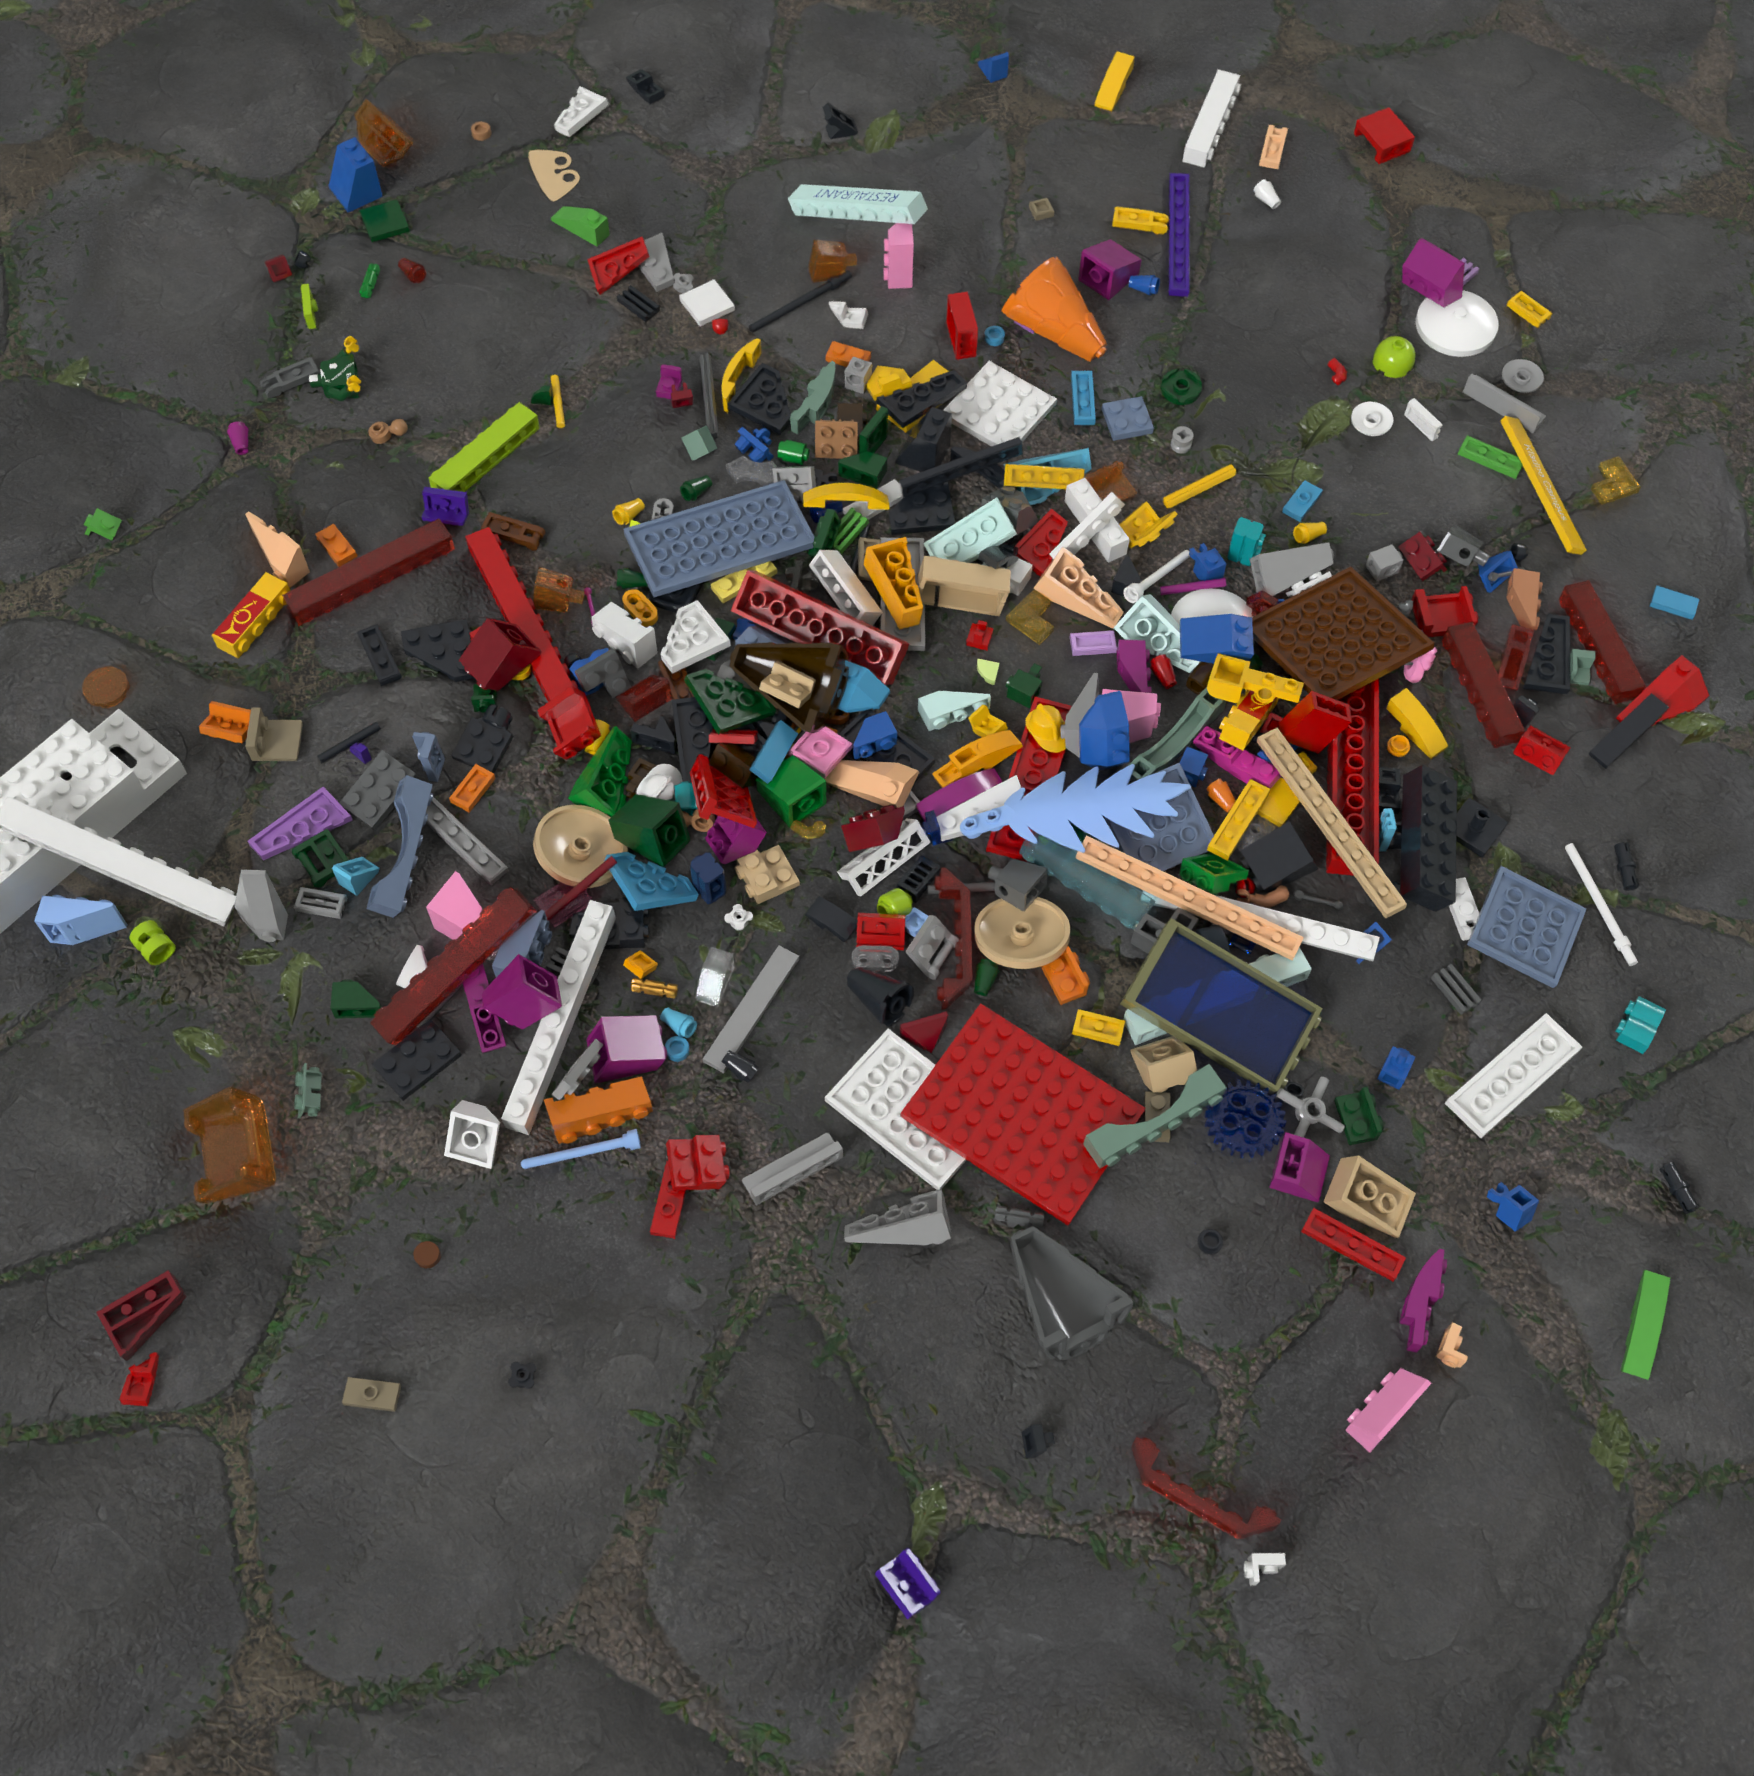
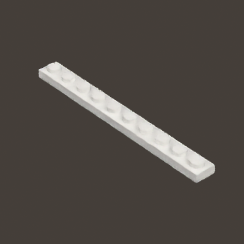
M1144 890L1142 892L1141 902L1175 911L1178 906ZM1217 896L1304 937L1301 942L1303 944L1374 961L1380 938L1378 936Z

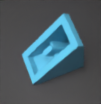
M359 857L335 864L332 870L339 885L358 896L376 876L380 868L364 857Z

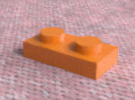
M832 341L826 354V361H834L837 365L847 367L852 357L869 362L871 352Z
M334 524L315 534L319 543L338 567L358 557L356 551Z
M475 764L449 797L450 802L470 813L496 779L495 774Z

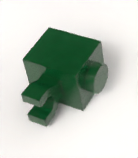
M1034 663L1028 673L1018 669L1014 676L1011 675L1006 683L1008 688L1007 698L1030 709L1034 697H1038L1041 693L1042 680L1039 679L1041 676L1039 672L1042 667Z

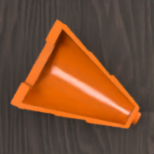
M1058 257L1046 260L1030 273L1020 284L1021 287L1018 288L1016 294H1011L1001 310L1010 319L1032 329L1035 333L1057 343L1059 347L1089 362L1095 357L1100 358L1107 351L1105 348L1107 345L1106 340L1092 312H1089L1080 291L1077 290L1066 267L1063 266Z

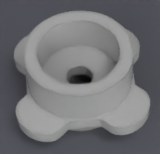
M676 273L674 275L675 283L673 288L680 293H686L693 289L691 284L693 276L691 274Z

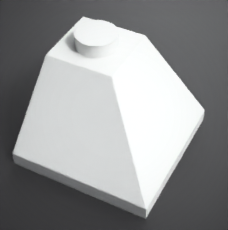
M462 1100L451 1111L444 1156L491 1169L494 1162L500 1121L486 1106Z

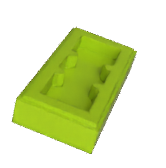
M302 284L301 293L305 321L309 329L316 328L315 312H318L316 299H313L309 284Z

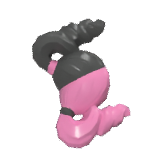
M1402 601L1397 606V609L1408 617L1413 608V601ZM1435 647L1433 650L1404 665V675L1407 681L1417 683L1422 679L1425 670L1431 668L1436 657L1437 649Z

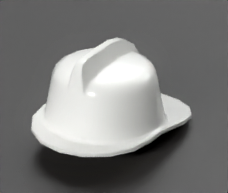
M657 765L641 781L636 794L674 801V786L682 782V775L672 765Z

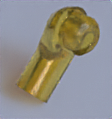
M795 820L791 825V830L807 840L822 837L826 829V825L822 821H817L814 823V826L807 827L800 821Z

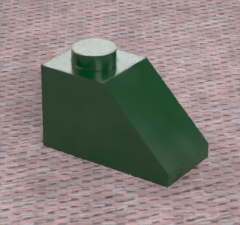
M870 451L840 459L838 462V476L878 489L887 472V458Z
M345 979L332 983L330 1009L335 1019L384 1017L381 1004L357 981Z

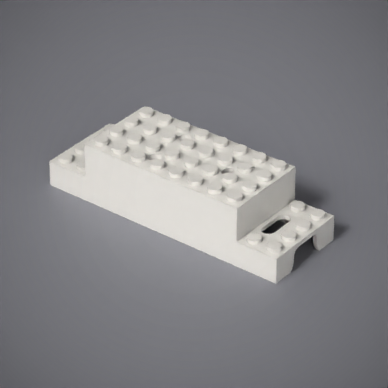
M118 709L90 733L73 719H70L1 776L0 809L7 796L13 799L17 796L28 801V805L33 808L43 807L51 811L52 816L58 819L66 817L75 822L74 826L84 829V827L91 828L98 832L97 836L104 839L108 837L113 838L187 773L181 761ZM116 746L121 747L137 760L136 766L129 768L110 750ZM70 775H72V778L70 780H65ZM0 829V934L81 864L28 841L23 842L24 839Z

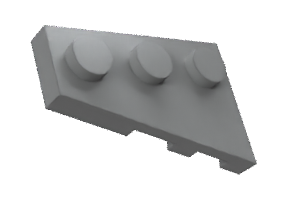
M660 233L645 240L650 257L638 266L656 292L674 284L663 233Z
M595 1039L576 1060L553 1091L552 1095L560 1100L566 1093L571 1095L579 1086L576 1080L582 1081L590 1071L587 1066L592 1067L600 1058L598 1051L603 1046L601 1042Z

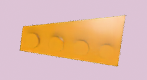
M906 537L866 547L863 565L899 630L919 625L923 605L918 585H916L915 572L912 569L911 555L907 548Z

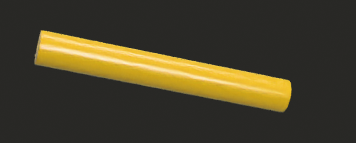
M552 375L550 378L556 424L558 428H564L565 421L559 376Z

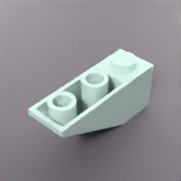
M937 691L918 698V712L928 731L942 729L947 724L965 720L982 704L990 709L991 695Z

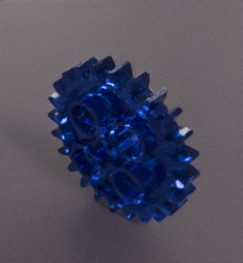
M1237 1080L1236 1087H1233L1228 1082L1222 1096L1223 1100L1213 1107L1210 1104L1206 1107L1209 1110H1206L1204 1117L1208 1118L1205 1122V1127H1211L1208 1131V1136L1216 1135L1213 1143L1222 1142L1221 1150L1224 1151L1227 1147L1230 1148L1231 1156L1236 1151H1239L1240 1158H1243L1245 1152H1248L1250 1158H1253L1255 1151L1260 1156H1263L1264 1148L1272 1151L1273 1144H1279V1137H1282L1285 1131L1282 1128L1286 1125V1121L1283 1120L1286 1112L1280 1110L1283 1103L1274 1102L1276 1094L1269 1096L1268 1087L1263 1091L1260 1090L1259 1082L1255 1087H1251L1250 1080H1247L1246 1086H1242L1240 1080ZM1239 1101L1243 1106L1237 1107L1232 1102ZM1262 1110L1267 1115L1260 1116L1255 1111ZM1243 1117H1247V1121L1242 1120ZM1231 1122L1234 1124L1235 1127L1228 1128L1224 1125V1123ZM1254 1131L1258 1134V1137H1251L1247 1132Z

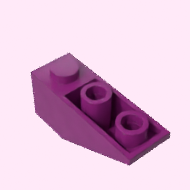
M1119 640L1116 651L1118 673L1130 691L1151 693V687L1147 686V681H1150L1151 670L1146 665V662H1149L1150 650L1146 649L1145 640Z

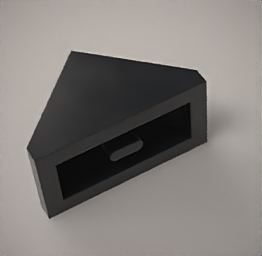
M1129 556L1124 557L1113 579L1111 590L1112 593L1124 597V589L1132 583L1139 584L1142 582Z

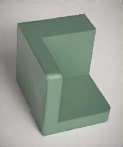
M707 425L681 437L692 460L717 449Z
M1572 649L1570 653V684L1589 685L1590 668L1595 660V651Z

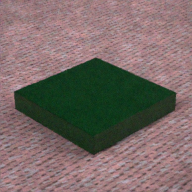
M397 199L359 210L371 242L410 232Z
M881 406L860 433L859 453L866 451L876 453L888 437L887 408Z

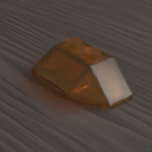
M368 99L364 100L355 113L359 143L382 166H387L402 159L412 146L414 139L391 117Z

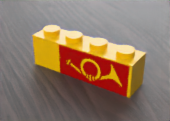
M266 572L212 634L217 648L239 659L249 649L251 643L263 633L264 628L269 622L276 618L281 608L290 601L292 594L288 583Z
M1246 689L1245 694H1241L1237 704L1232 706L1228 717L1225 716L1219 727L1222 730L1219 739L1244 751L1267 719L1269 713L1277 705L1279 698L1275 697L1272 702L1267 704L1261 703L1256 700L1254 691Z

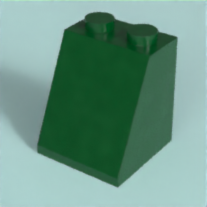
M635 794L608 820L615 840L662 867L691 841L679 802Z

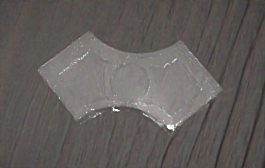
M742 456L725 465L726 471L736 483L754 481L763 486L774 483L772 468L777 466L773 461L758 463Z

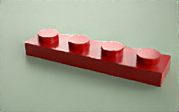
M1315 1208L1311 1211L1301 1231L1393 1282L1406 1257Z

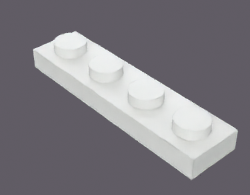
M1111 492L1049 555L1054 559L1062 547L1075 555L1089 543V540L1097 532H1100L1105 527V524L1112 517L1119 514L1125 504Z

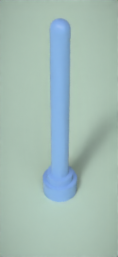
M637 1129L628 1130L620 1138L523 1159L521 1167L528 1169L625 1147V1149L630 1148L631 1150L639 1149L641 1145Z

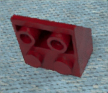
M892 804L882 807L880 810H876V808L863 812L864 816L859 814L850 817V822L841 825L849 852L884 845L898 839L905 813L904 806L894 808Z

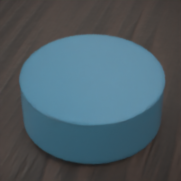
M990 326L985 330L984 340L991 346H999L1005 340V331L999 326Z
M674 1036L668 1039L665 1044L667 1057L671 1061L680 1062L688 1057L690 1048L685 1038Z

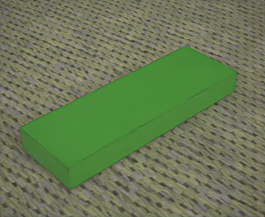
M1468 435L1458 451V455L1514 479L1517 478L1523 467L1519 457Z

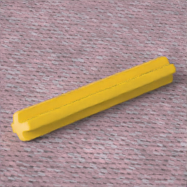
M1229 464L1165 496L1163 504L1166 508H1171L1235 476L1236 469L1232 464Z

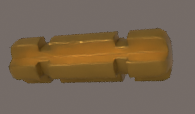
M635 977L631 981V991L639 993L644 991V994L662 997L666 995L668 998H676L678 985L671 983L665 985V982L647 979L643 981V979Z

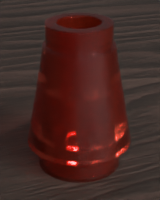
M406 258L400 259L398 267L412 283H420L425 279L426 271L423 265Z

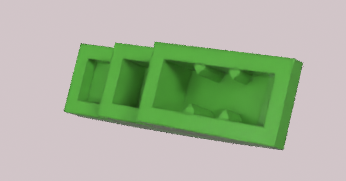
M1643 1270L1630 1316L1632 1322L1625 1343L1627 1349L1620 1371L1649 1380L1661 1333L1670 1277Z

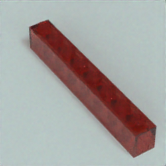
M437 519L283 594L285 604L298 626L308 623L324 613L331 612L333 609L349 603L353 599L369 593L373 589L387 584L403 574L411 572L413 569L448 554L455 549L452 536L441 520Z
M510 887L500 892L497 896L498 900L494 904L485 907L480 912V917L474 923L467 924L457 939L447 943L442 954L432 958L427 963L428 967L422 973L414 975L409 981L410 984L404 990L394 994L392 997L393 1001L389 1005L380 1008L375 1013V1018L370 1023L388 1044L397 1045L405 1039L537 912L519 890Z

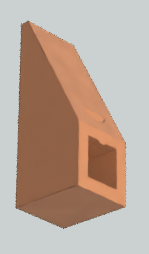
M1514 568L1508 580L1507 600L1526 638H1530L1533 630H1537L1540 618L1536 616L1541 606V600L1538 599V595L1541 593L1543 583L1539 582V572Z

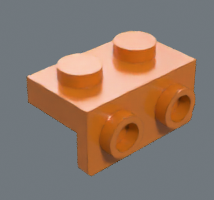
M211 701L209 704L210 714L199 725L200 734L230 740L234 743H243L247 739L251 710Z

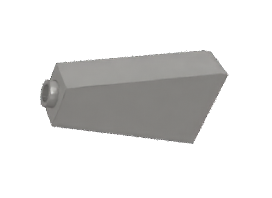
M1329 542L1259 554L1250 558L1258 601L1270 598L1334 564V554Z

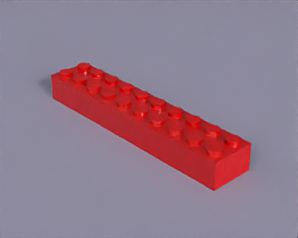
M1378 678L1338 700L1349 704L1352 723L1328 744L1327 796L1379 865ZM1327 839L1326 873L1354 876Z

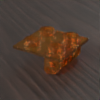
M1114 461L1108 467L1105 465L1093 473H1087L1084 477L1102 501L1111 492L1121 501L1138 494L1122 472L1124 469L1122 461Z

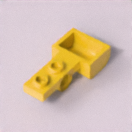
M1217 654L1207 685V691L1211 696L1237 703L1242 690L1247 689L1254 691L1256 700L1261 703H1270L1275 697L1296 703L1299 702L1304 685L1303 682L1249 669V661Z

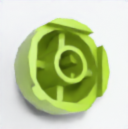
M1391 336L1381 341L1373 355L1375 369L1378 372L1380 369L1385 372L1384 376L1391 378L1404 377L1408 371L1412 370L1415 363V350L1412 343L1400 336Z

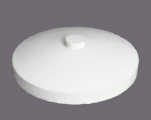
M1464 290L1462 298L1444 308L1426 298L1421 303L1416 315V329L1422 340L1440 353L1457 357L1472 356L1486 350L1493 343L1499 326L1498 317L1492 306L1480 296Z
M1210 588L1196 590L1182 597L1174 606L1171 616L1180 626L1181 618L1222 614L1254 617L1255 614L1251 607L1239 596L1229 591Z

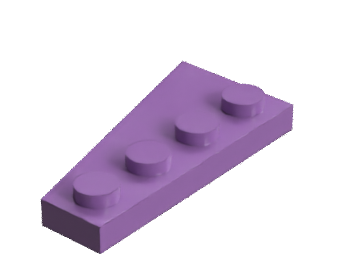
M322 787L248 840V843L264 861L303 843L325 829L330 831L353 819L338 801Z

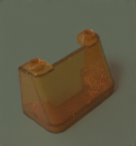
M230 1086L183 1109L184 1125L189 1132L200 1136L206 1179H200L194 1184L193 1192L196 1202L204 1204L265 1190L275 1184L276 1176L266 1111L262 1100L258 1096Z

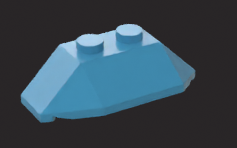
M845 660V666L849 667L846 689L838 709L847 713L865 711L871 708L873 710L880 709L890 694V689L869 669Z

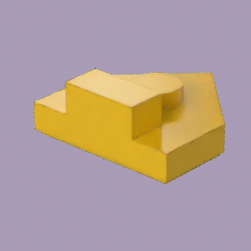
M877 366L866 386L873 400L877 401L879 396L884 395V397L892 395L893 391L912 387V381L904 369Z

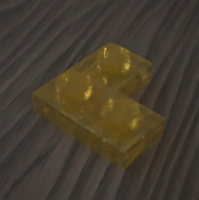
M1619 456L1600 463L1598 468L1606 480L1594 483L1591 490L1601 505L1639 492L1640 485Z
M1033 589L1006 616V621L1040 645L1054 631V626L1040 617L1050 607L1051 600Z

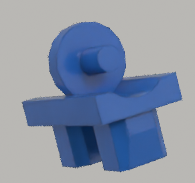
M743 427L738 430L741 436L734 445L744 454L752 446L754 449L748 457L755 464L759 465L765 458L770 461L774 457L769 452V448L764 445V443L770 445L772 442L769 439L770 431L763 428L760 431L757 428L754 429L753 434L756 435L755 437Z

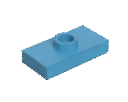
M1304 480L1283 507L1282 513L1301 522L1322 495L1323 490Z

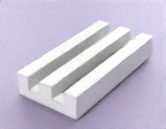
M1415 398L1410 400L1404 415L1431 441L1436 440L1442 424Z

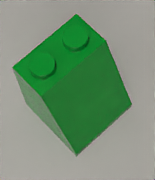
M794 755L783 759L773 779L768 784L759 777L756 779L757 791L789 828L826 805V780Z

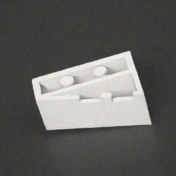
M610 602L591 617L593 623L592 630L599 638L603 637L611 649L621 653L623 659L628 664L632 663L639 669L658 653L654 628L651 626L645 628L640 625L642 623L640 619L632 620L628 617L629 613Z

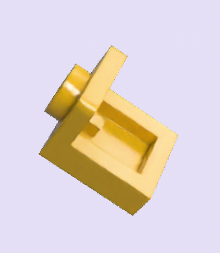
M984 704L969 716L974 733L980 737L1008 729L1006 722L990 715L988 707Z

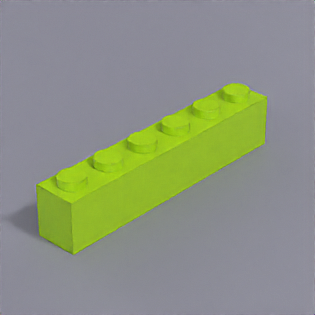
M518 402L502 417L495 420L489 428L481 432L471 443L465 445L459 453L450 458L441 468L434 471L429 477L431 488L461 492L468 490L540 429L537 414Z

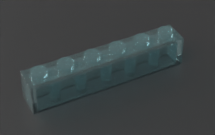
M1033 830L1032 834L1038 843L1034 844L1028 840L1023 842L1019 853L1026 861L1048 868V875L1056 877L1065 887L1080 893L1086 901L1098 905L1104 913L1119 919L1127 928L1135 930L1145 913L1149 914L1156 902L1131 884L1076 859L1077 850L1062 846Z

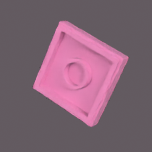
M825 726L816 733L805 732L788 751L789 756L794 755L820 776L826 778L852 749V743Z

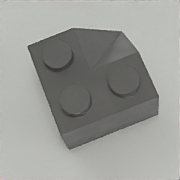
M1003 486L982 498L981 507L995 498L1000 500L1017 535L1038 523V518L1024 493L1015 490L1012 486Z

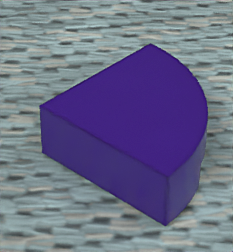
M355 743L349 748L350 752L364 764L371 760L368 748L364 744Z

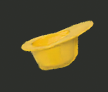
M1038 704L1037 708L1026 717L1028 731L1037 743L1049 752H1061L1066 749L1065 739H1061V725H1065V722L1060 712L1053 706Z

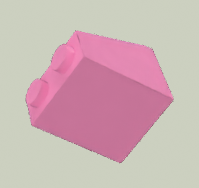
M1103 689L1102 694H1107L1121 690ZM1121 691L1129 722V743L1151 737L1153 728L1157 729L1158 717L1161 711V703H1157V694Z
M455 871L426 908L434 929L480 956L484 950H488L491 947L494 935L487 915L461 875Z

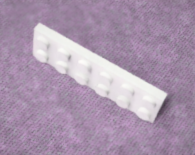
M1546 1013L1454 1093L1445 1104L1482 1139L1582 1049V1046Z

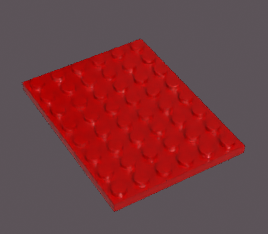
M980 1003L902 1110L900 1117L1069 1226L1108 1167V1165L1099 1168L1083 1145L1086 1135L1107 1123L1116 1125L1136 1124L1146 1108Z

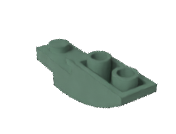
M831 361L826 367L824 366L815 380L809 382L807 387L808 397L804 399L800 408L791 414V431L798 435L809 422L815 424V421H820L828 410L835 389L834 361Z

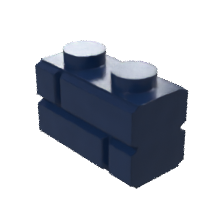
M710 853L696 856L690 864L692 884L698 894H701L702 899L707 905L712 904L726 893L724 869L718 862L716 863V860Z

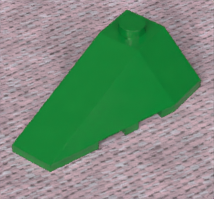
M617 726L611 729L575 782L568 797L575 805L595 808L609 817H612L626 803L624 785L627 784L628 777L625 776L626 765L630 761L631 740Z

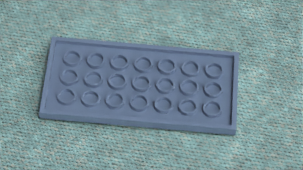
M785 480L624 528L626 540L653 597L814 548L813 542L815 538Z

